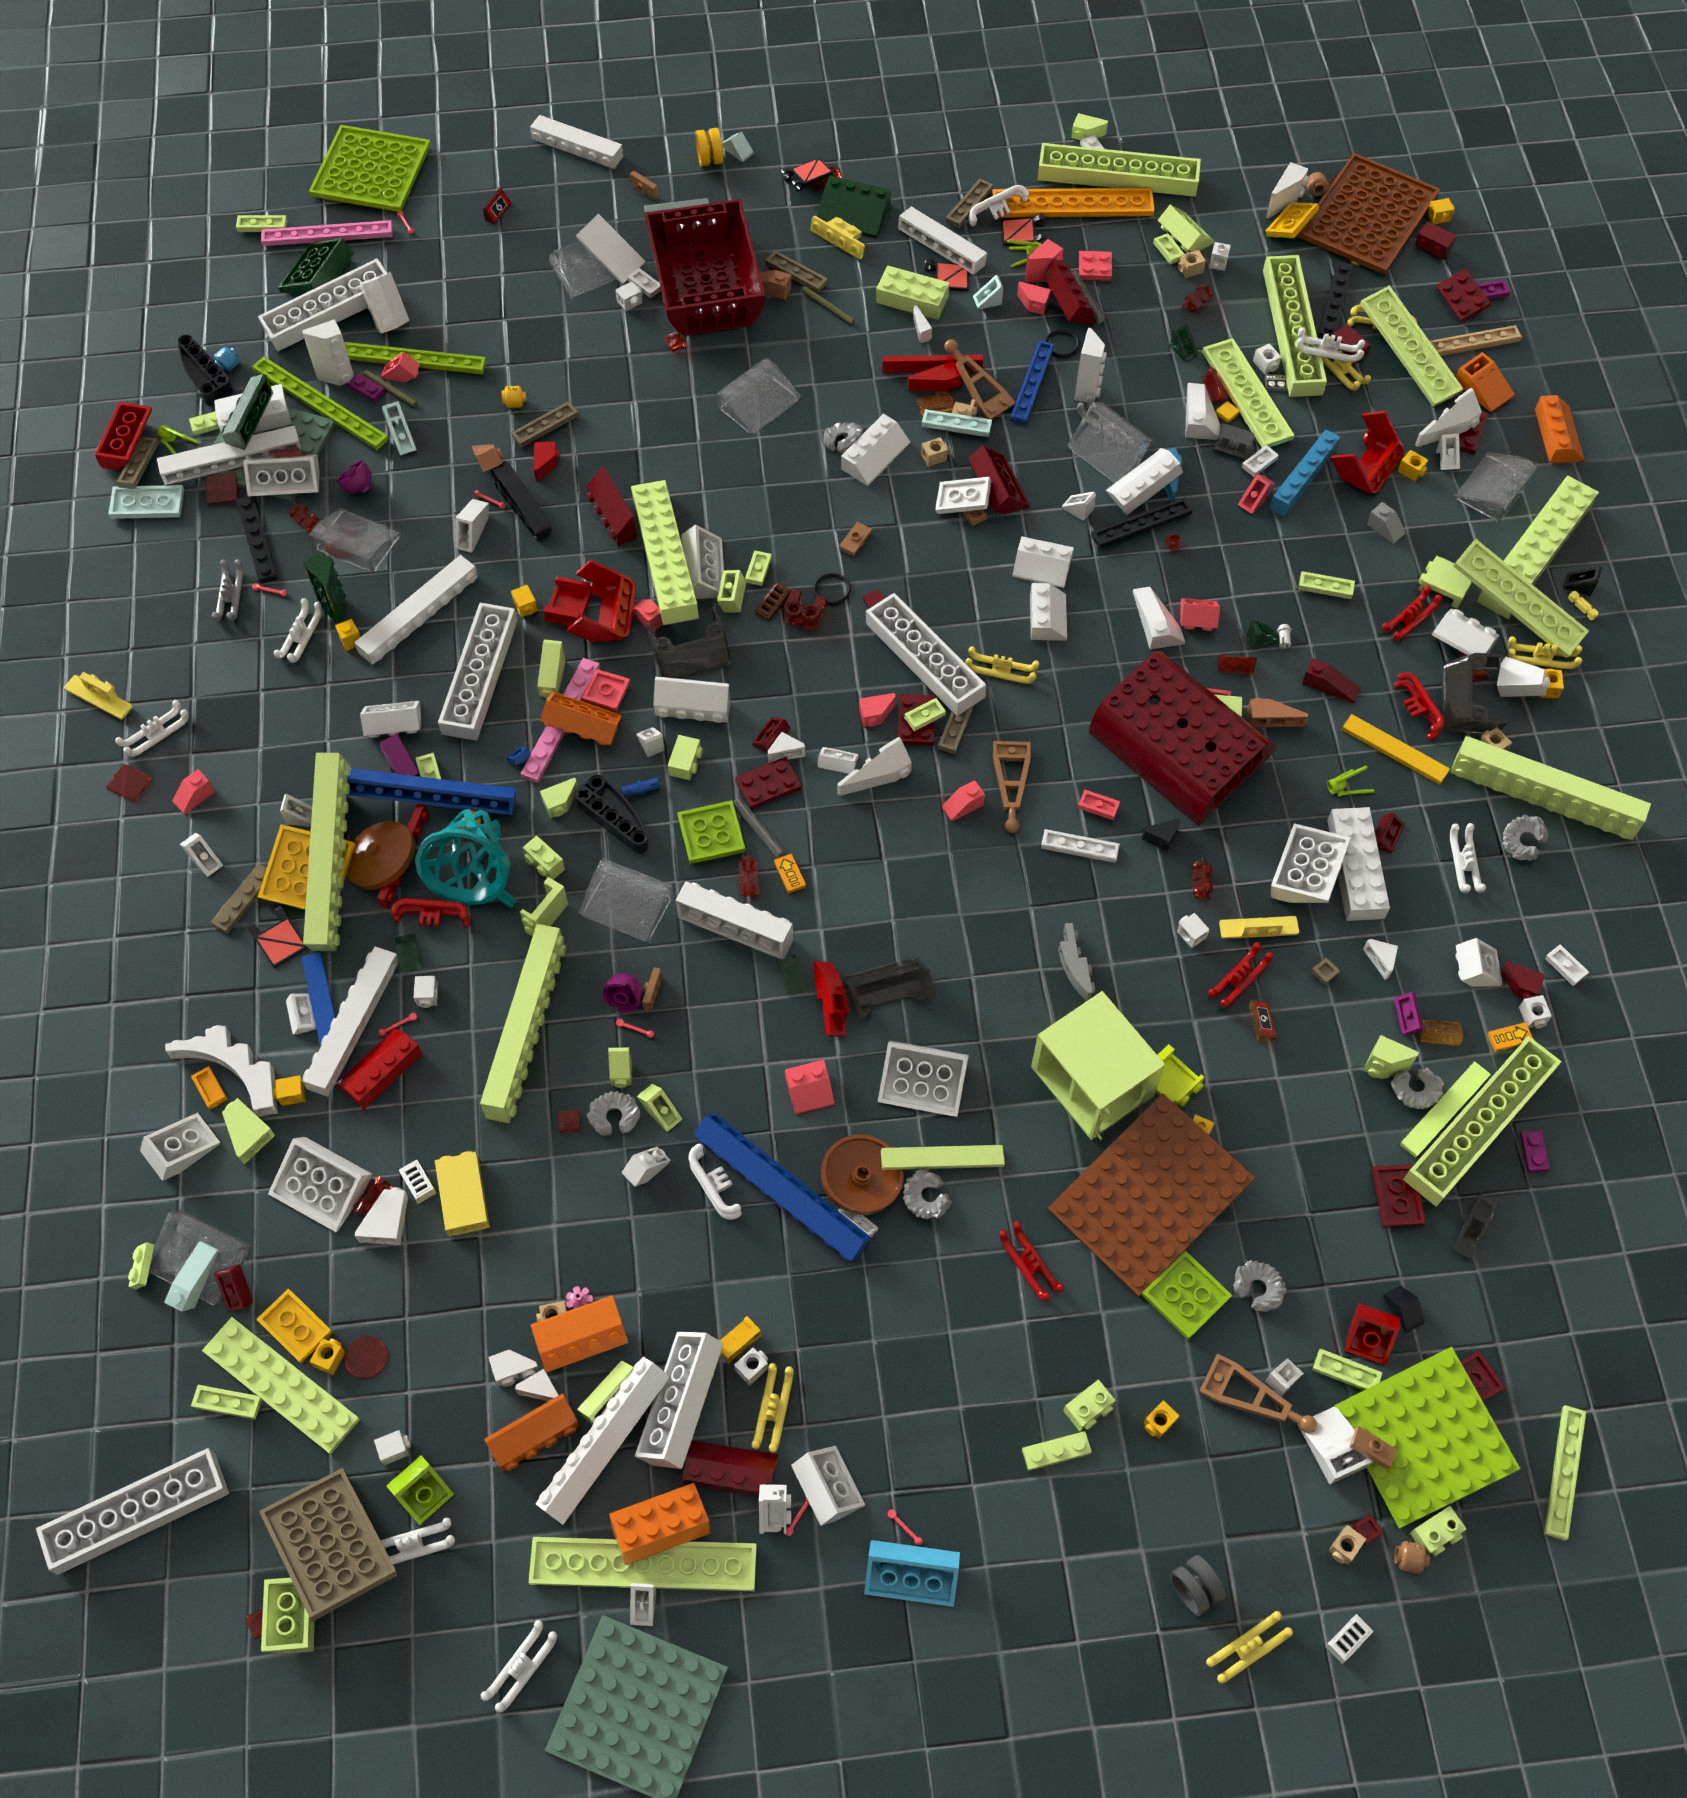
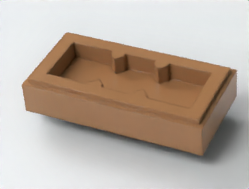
M635 171L630 173L631 186L655 201L658 198L657 185Z
M856 522L839 545V550L854 557L871 535L872 529Z
M653 968L649 982H646L644 985L643 993L645 995L642 1003L645 1011H652L662 981L660 968Z
M1360 1426L1355 1428L1349 1446L1387 1470L1392 1467L1397 1450Z

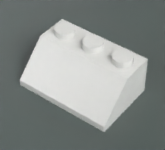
M391 272L359 283L379 333L382 334L393 330L409 321Z
M1021 536L1012 577L1038 583H1050L1053 586L1064 588L1074 547Z
M1050 583L1031 584V640L1067 641L1066 594Z
M1450 609L1432 635L1481 662L1489 654L1499 635L1496 634L1494 629L1490 627L1485 628L1480 625L1478 620L1463 616L1464 613L1460 610Z
M420 700L365 706L360 713L363 736L369 735V738L379 737L380 734L386 733L388 736L404 731L407 734L416 733L421 728Z
M836 1446L808 1452L791 1465L820 1526L835 1522L865 1506Z

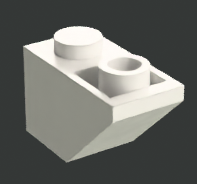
M654 1147L634 1154L625 1166L622 1174L636 1187L647 1183L668 1165L671 1160L663 1150Z
M511 1350L488 1357L499 1387L511 1386L516 1380L521 1378L527 1379L540 1371L535 1361Z

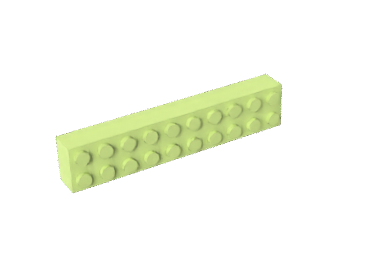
M1042 143L1037 180L1107 188H1152V192L1196 197L1201 159Z
M1299 255L1266 257L1263 274L1289 397L1323 395L1327 379L1322 357L1303 353L1297 348L1298 331L1300 328L1305 329L1306 336L1317 338ZM1303 343L1307 347L1320 349L1317 345Z
M1567 475L1505 558L1504 562L1534 585L1591 508L1599 492ZM1483 590L1481 591L1477 600L1478 603L1507 619L1510 618L1512 614Z
M662 480L631 486L633 503L663 625L699 619L697 601L666 481Z
M1468 736L1465 737L1450 773L1455 774L1457 777L1490 787L1495 791L1506 793L1511 797L1519 798L1530 804L1546 808L1549 811L1560 813L1568 818L1581 821L1586 825L1595 826L1605 832L1619 835L1624 839L1633 840L1646 821L1651 803Z
M316 753L303 939V944L312 951H336L337 946L340 944V935L337 933L338 927L341 926L339 908L342 907V896H340V889L343 888L344 884L341 870H344L345 860L342 858V854L346 849V841L344 839V832L347 831L345 813H348L346 794H349L347 776H350L351 773L350 764L340 753Z
M541 924L536 925L481 1098L480 1105L486 1119L510 1123L511 1117H514L516 1114L517 1106L515 1104L517 1098L520 1099L522 1095V1081L527 1078V1065L533 1059L534 1051L532 1049L539 1039L538 1029L539 1026H543L545 1018L543 1013L545 1008L549 1007V994L555 987L554 977L560 971L561 963L559 961L566 951V945L563 943L564 937L561 935L560 928Z
M1528 1036L1410 1169L1403 1180L1437 1207L1562 1061Z

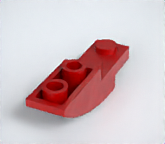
M814 961L817 1000H822L826 1036L844 1037L847 1035L845 1016L849 1014V1008L843 983L831 962Z

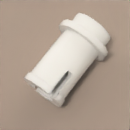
M1282 624L1277 629L1280 641L1279 646L1284 649L1287 646L1288 648L1291 647L1290 633L1292 629L1288 624Z

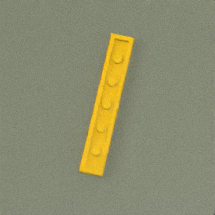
M1353 714L1350 715L1342 727V731L1439 785L1450 770L1445 765Z

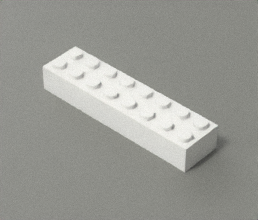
M375 259L258 316L278 352L304 339L302 330L333 319L337 323L368 308L359 283L387 272L379 260Z
M895 593L866 610V624L956 716L986 697V684Z
M479 603L438 721L442 735L478 740L517 624L514 608Z
M207 1448L36 1528L49 1571L59 1575L228 1495L229 1491L216 1454Z

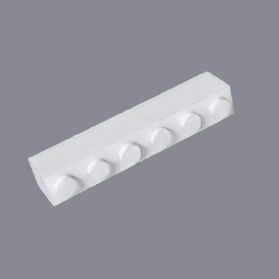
M539 115L530 126L533 140L615 169L623 158L622 144Z
M910 207L899 216V230L951 262L960 265L972 275L985 266L987 252L915 208Z

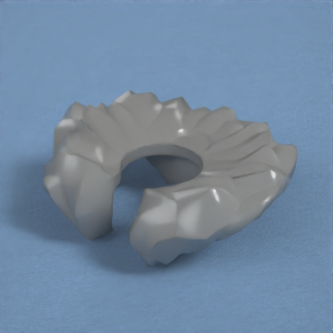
M847 422L843 424L835 423L833 427L826 428L823 444L831 451H835L836 438L839 435H843L845 438L838 441L837 450L842 454L862 436L863 429L854 422L849 424Z
M1527 815L1517 817L1507 824L1502 833L1504 849L1514 859L1536 860L1537 855L1540 854L1539 849L1535 846H1524L1520 842V836L1528 832L1534 835L1538 841L1537 843L1545 844L1549 835L1548 829L1540 817H1529Z
M1429 1068L1424 1070L1418 1069L1416 1072V1080H1421L1425 1086L1421 1092H1415L1409 1087L1411 1075L1406 1070L1399 1071L1394 1075L1391 1085L1397 1098L1405 1106L1414 1107L1415 1109L1429 1108L1435 1102L1438 1103L1439 1098L1443 1095L1442 1086L1444 1081L1439 1076L1434 1075V1072L1429 1070Z
M611 1091L590 1103V1111L587 1113V1118L595 1128V1131L600 1135H610L612 1127L606 1119V1114L609 1110L618 1109L622 1113L619 1129L622 1134H626L636 1126V1122L640 1118V1109L634 1097H630L629 1094L619 1093L618 1091Z
M920 1169L912 1177L907 1178V1183L904 1185L903 1199L907 1209L912 1211L916 1217H922L923 1219L939 1218L947 1209H950L952 1201L949 1200L948 1194H940L933 1202L925 1201L921 1195L925 1188H935L938 1191L944 1183L939 1175L928 1172L925 1169Z
M1252 1260L1243 1266H1238L1233 1286L1235 1294L1240 1299L1248 1295L1252 1281L1260 1280L1266 1285V1293L1256 1297L1252 1302L1251 1308L1256 1311L1267 1312L1277 1309L1282 1304L1283 1295L1286 1293L1287 1288L1284 1287L1285 1282H1283L1280 1272L1276 1271L1269 1264Z

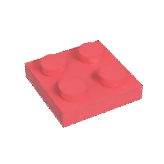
M1079 251L1080 278L1082 280L1111 281L1112 252Z
M596 669L584 692L582 701L617 712L630 685V679Z

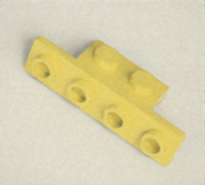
M817 216L812 217L810 231L858 259L863 258L865 245L857 240L861 237L862 231L838 217L829 222H825Z
M83 672L80 676L74 675L64 686L66 691L120 720H123L133 708L132 704L117 696L113 685L100 681L93 674L89 675Z
M1296 916L1220 920L1219 922L1222 939L1299 934Z

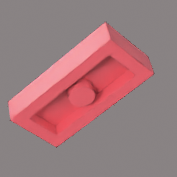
M1084 789L1078 809L1114 820L1120 801Z

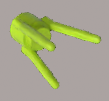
M1007 240V243L1027 245L1009 247V250H1026L1028 256L1041 246V243ZM1027 259L1012 264L1011 268L1027 263Z
M162 425L158 430V436L162 438L160 442L172 454L177 453L168 442H173L176 436L199 444V441L181 434L167 425Z
M1364 766L1355 771L1351 769L1334 779L1328 780L1327 787L1332 795L1337 794V797L1374 793V789L1344 791L1347 787L1345 780L1361 773L1368 767Z

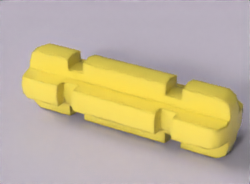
M1573 591L1569 594L1568 599L1572 603L1575 602L1574 605L1584 614L1587 613V617L1590 620L1598 617L1599 612L1595 608L1592 609L1593 606L1583 597L1580 598L1578 592Z

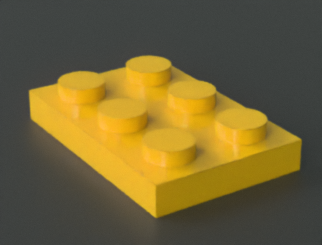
M1290 202L1265 231L1267 237L1295 238L1319 210L1318 204Z
M289 1288L256 1319L300 1363L318 1347L322 1338L326 1340L333 1333Z

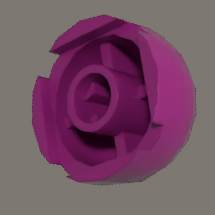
M360 460L351 465V469L347 472L344 471L337 479L339 486L351 494L365 493L370 488L369 483L372 480L371 470L363 460Z
M621 973L614 975L607 981L602 996L608 1006L611 1007L613 1005L618 1007L616 1011L629 1013L635 1011L640 1005L643 989L639 980L634 976Z

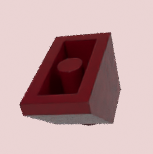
M1506 961L1500 972L1514 996L1520 997L1522 1000L1539 996L1545 974Z

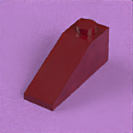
M1313 658L1302 682L1303 685L1351 703L1355 702L1360 690L1358 685L1330 664Z

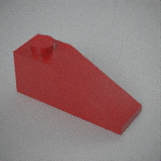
M954 361L908 376L907 389L909 391L946 392L960 387L962 377Z

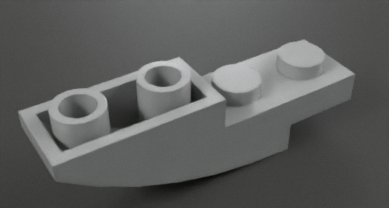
M1065 923L1063 931L1065 941L1060 942L1058 950L1060 960L1073 987L1088 1001L1091 999L1092 994L1095 993L1094 982L1090 981L1092 967L1091 964L1087 963V957L1081 958V949L1076 945L1078 932L1074 930L1073 923Z

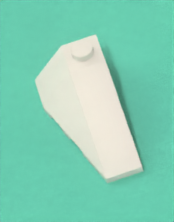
M1188 383L1185 437L1217 440L1220 432V423L1205 384Z
M1472 388L1460 395L1455 400L1456 404L1450 410L1446 408L1438 421L1436 419L1433 420L1419 433L1415 444L1417 447L1438 441L1441 435L1466 432L1471 427L1475 428L1479 424L1482 411Z
M1152 588L1133 589V595L1149 648L1157 649L1185 644L1181 627Z
M900 737L879 749L881 753L874 759L868 758L860 770L855 769L837 784L838 795L841 796L895 782L900 778H906L911 772L912 762Z

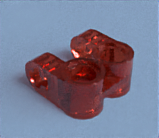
M792 588L785 604L786 622L791 625L802 623L806 629L811 630L817 628L827 605V597L818 595L814 605L802 606L800 603L802 591Z

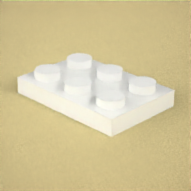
M990 477L940 482L935 509L937 514L987 509L991 487Z

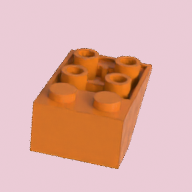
M1483 352L1460 367L1457 372L1456 379L1464 388L1463 390L1466 392L1472 388L1478 402L1489 412H1493L1515 396L1496 363Z

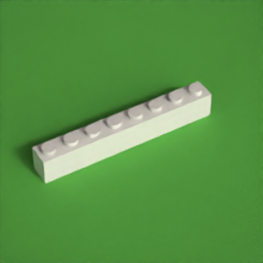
M294 425L252 435L245 450L223 442L157 458L162 480L165 485L243 467V461L246 459L285 457L301 453L302 449Z
M459 555L354 642L357 652L372 665L381 660L399 642L407 638L411 632L420 627L429 617L435 615L441 607L448 604L454 596L460 594L466 586L473 583L478 577L475 566Z
M374 947L372 952L368 953L366 964L363 969L359 970L355 984L349 988L346 1001L341 1003L337 1018L332 1020L328 1035L323 1037L320 1050L312 1058V1065L304 1072L303 1082L306 1089L329 1097L399 964L396 953Z
M642 1357L635 1364L634 1370L629 1377L622 1382L615 1396L609 1400L602 1414L595 1419L588 1433L581 1438L580 1444L568 1456L564 1466L554 1475L553 1481L541 1493L536 1505L563 1525L670 1376L656 1364Z

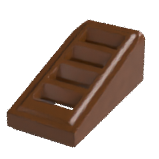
M776 582L757 606L755 613L769 621L791 598L790 589Z

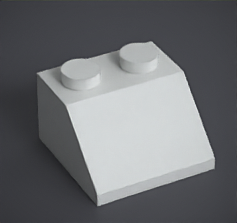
M1478 938L1456 945L1457 953L1455 956L1459 963L1458 975L1461 981L1471 987L1503 985L1498 954L1495 948Z

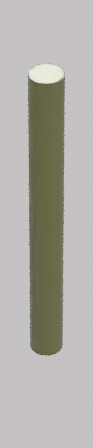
M807 286L803 287V293L850 325L854 324L855 319Z
M364 371L363 375L383 386L385 390L414 408L417 406L418 402L370 371Z

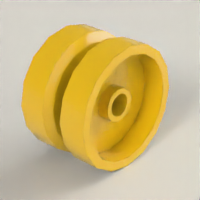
M709 129L708 138L704 130L695 131L700 166L710 165V155L715 165L723 164V146L719 129Z

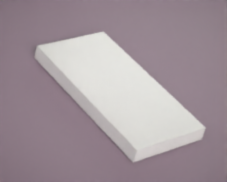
M599 214L576 235L577 240L622 285L628 281L630 274L641 268L646 262Z

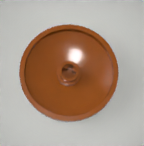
M396 821L380 822L365 829L353 841L356 845L346 876L356 887L364 890H375L391 884L406 871L413 859L415 839L412 833L403 824Z
M851 1135L840 1139L830 1147L822 1162L821 1182L825 1193L835 1205L853 1214L870 1215L883 1211L895 1201L902 1188L904 1174L903 1170H882L881 1149L891 1148L887 1143L869 1135Z

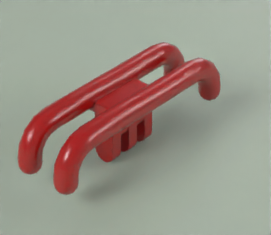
M1426 586L1419 597L1390 623L1383 624L1382 631L1388 633L1402 621L1407 626L1400 632L1396 631L1393 635V639L1396 642L1401 641L1439 606L1442 596L1440 594L1436 595L1433 602L1420 613L1422 603L1431 592V587Z
M1409 672L1400 673L1398 679L1401 681L1395 682L1394 687L1397 689L1403 687L1409 690L1412 698L1405 700L1403 704L1408 706V712H1412L1410 714L1412 718L1425 715L1432 731L1427 735V739L1434 740L1439 736L1440 730L1444 726L1442 714L1416 675Z
M401 898L392 905L390 913L394 915L393 920L395 922H400L402 915L405 913L420 914L419 926H424L425 919H427L426 924L428 927L432 926L433 920H435L434 927H439L441 915L459 916L463 920L462 925L464 927H469L470 916L466 906L455 901Z
M1254 943L1248 954L1214 989L1208 991V997H1217L1231 984L1236 989L1220 1002L1222 1008H1228L1267 968L1273 959V954L1271 952L1266 953L1261 963L1249 974L1251 970L1249 963L1261 948L1260 943Z
M1017 1221L1013 1224V1230L1025 1249L1022 1257H1020L1011 1244L1007 1231H1000L999 1238L1003 1247L1042 1301H1049L1051 1296L1042 1289L1033 1276L1039 1271L1055 1292L1061 1293L1064 1291V1285L1057 1282L1025 1236L1020 1222Z

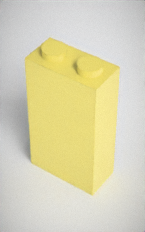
M466 1151L458 1156H443L439 1160H435L444 1225L448 1236L490 1228L477 1153Z

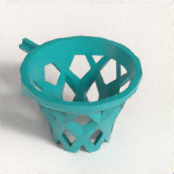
M470 809L463 810L445 829L429 835L421 842L415 857L417 874L425 886L434 894L447 901L460 902L463 905L484 904L498 898L509 908H512L517 902V899L504 890L509 878L510 861L507 854L500 847V824L497 820L491 822L488 812L478 810L471 814ZM482 817L484 823L478 824L476 820ZM463 826H467V827H468V828H464V829H457V828L463 827ZM485 834H488L492 842L486 837ZM461 837L469 838L473 841H476L482 844L483 847L478 851V853L476 852L474 843L468 842L460 847ZM453 839L452 851L443 854L444 847ZM434 845L440 847L438 857L427 860V855ZM469 851L471 862L461 869L459 856ZM488 852L489 862L486 870H484L480 861ZM451 864L454 877L443 883L438 879L440 865ZM430 866H435V875L429 868ZM491 867L497 869L496 880L493 883L487 878ZM473 872L479 879L473 890L464 889L462 878ZM455 882L458 885V887L449 886Z

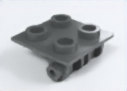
M1223 423L1214 450L1247 460L1255 435L1252 432Z

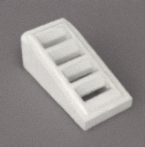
M916 305L913 308V320L919 341L924 343L931 340L932 327Z
M418 1160L399 1169L418 1204L436 1194ZM417 1167V1170L406 1175L407 1171ZM419 1173L421 1174V1175L418 1176L417 1178H415V1179H413V1180H411V1181L409 1180V1179L412 1178L413 1176H415V1175H417V1174H419ZM424 1179L423 1182L413 1187V1184ZM423 1186H428L425 1189L419 1191L418 1193L416 1192V1190L422 1188Z
M1355 1614L1325 1647L1343 1664L1373 1633V1630ZM1355 1622L1365 1631L1363 1635L1353 1626ZM1349 1628L1359 1638L1358 1641H1356L1355 1638L1348 1632ZM1343 1635L1354 1644L1352 1647L1342 1638ZM1337 1641L1348 1650L1346 1653L1338 1646Z

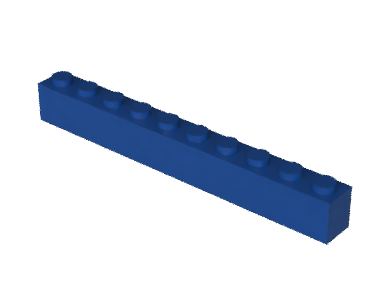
M352 768L350 776H347L349 794L346 795L465 810L470 809L473 811L483 810L485 812L513 815L516 805L517 788Z
M716 1113L705 1115L693 1134L698 1138L699 1143L713 1150L715 1156L728 1162L733 1170L739 1171L748 1182L758 1186L764 1195L773 1198L779 1207L788 1210L795 1220L803 1222L808 1226L807 1228L810 1232L819 1235L824 1239L823 1241L826 1245L834 1247L839 1251L841 1257L850 1261L860 1257L871 1240V1236Z

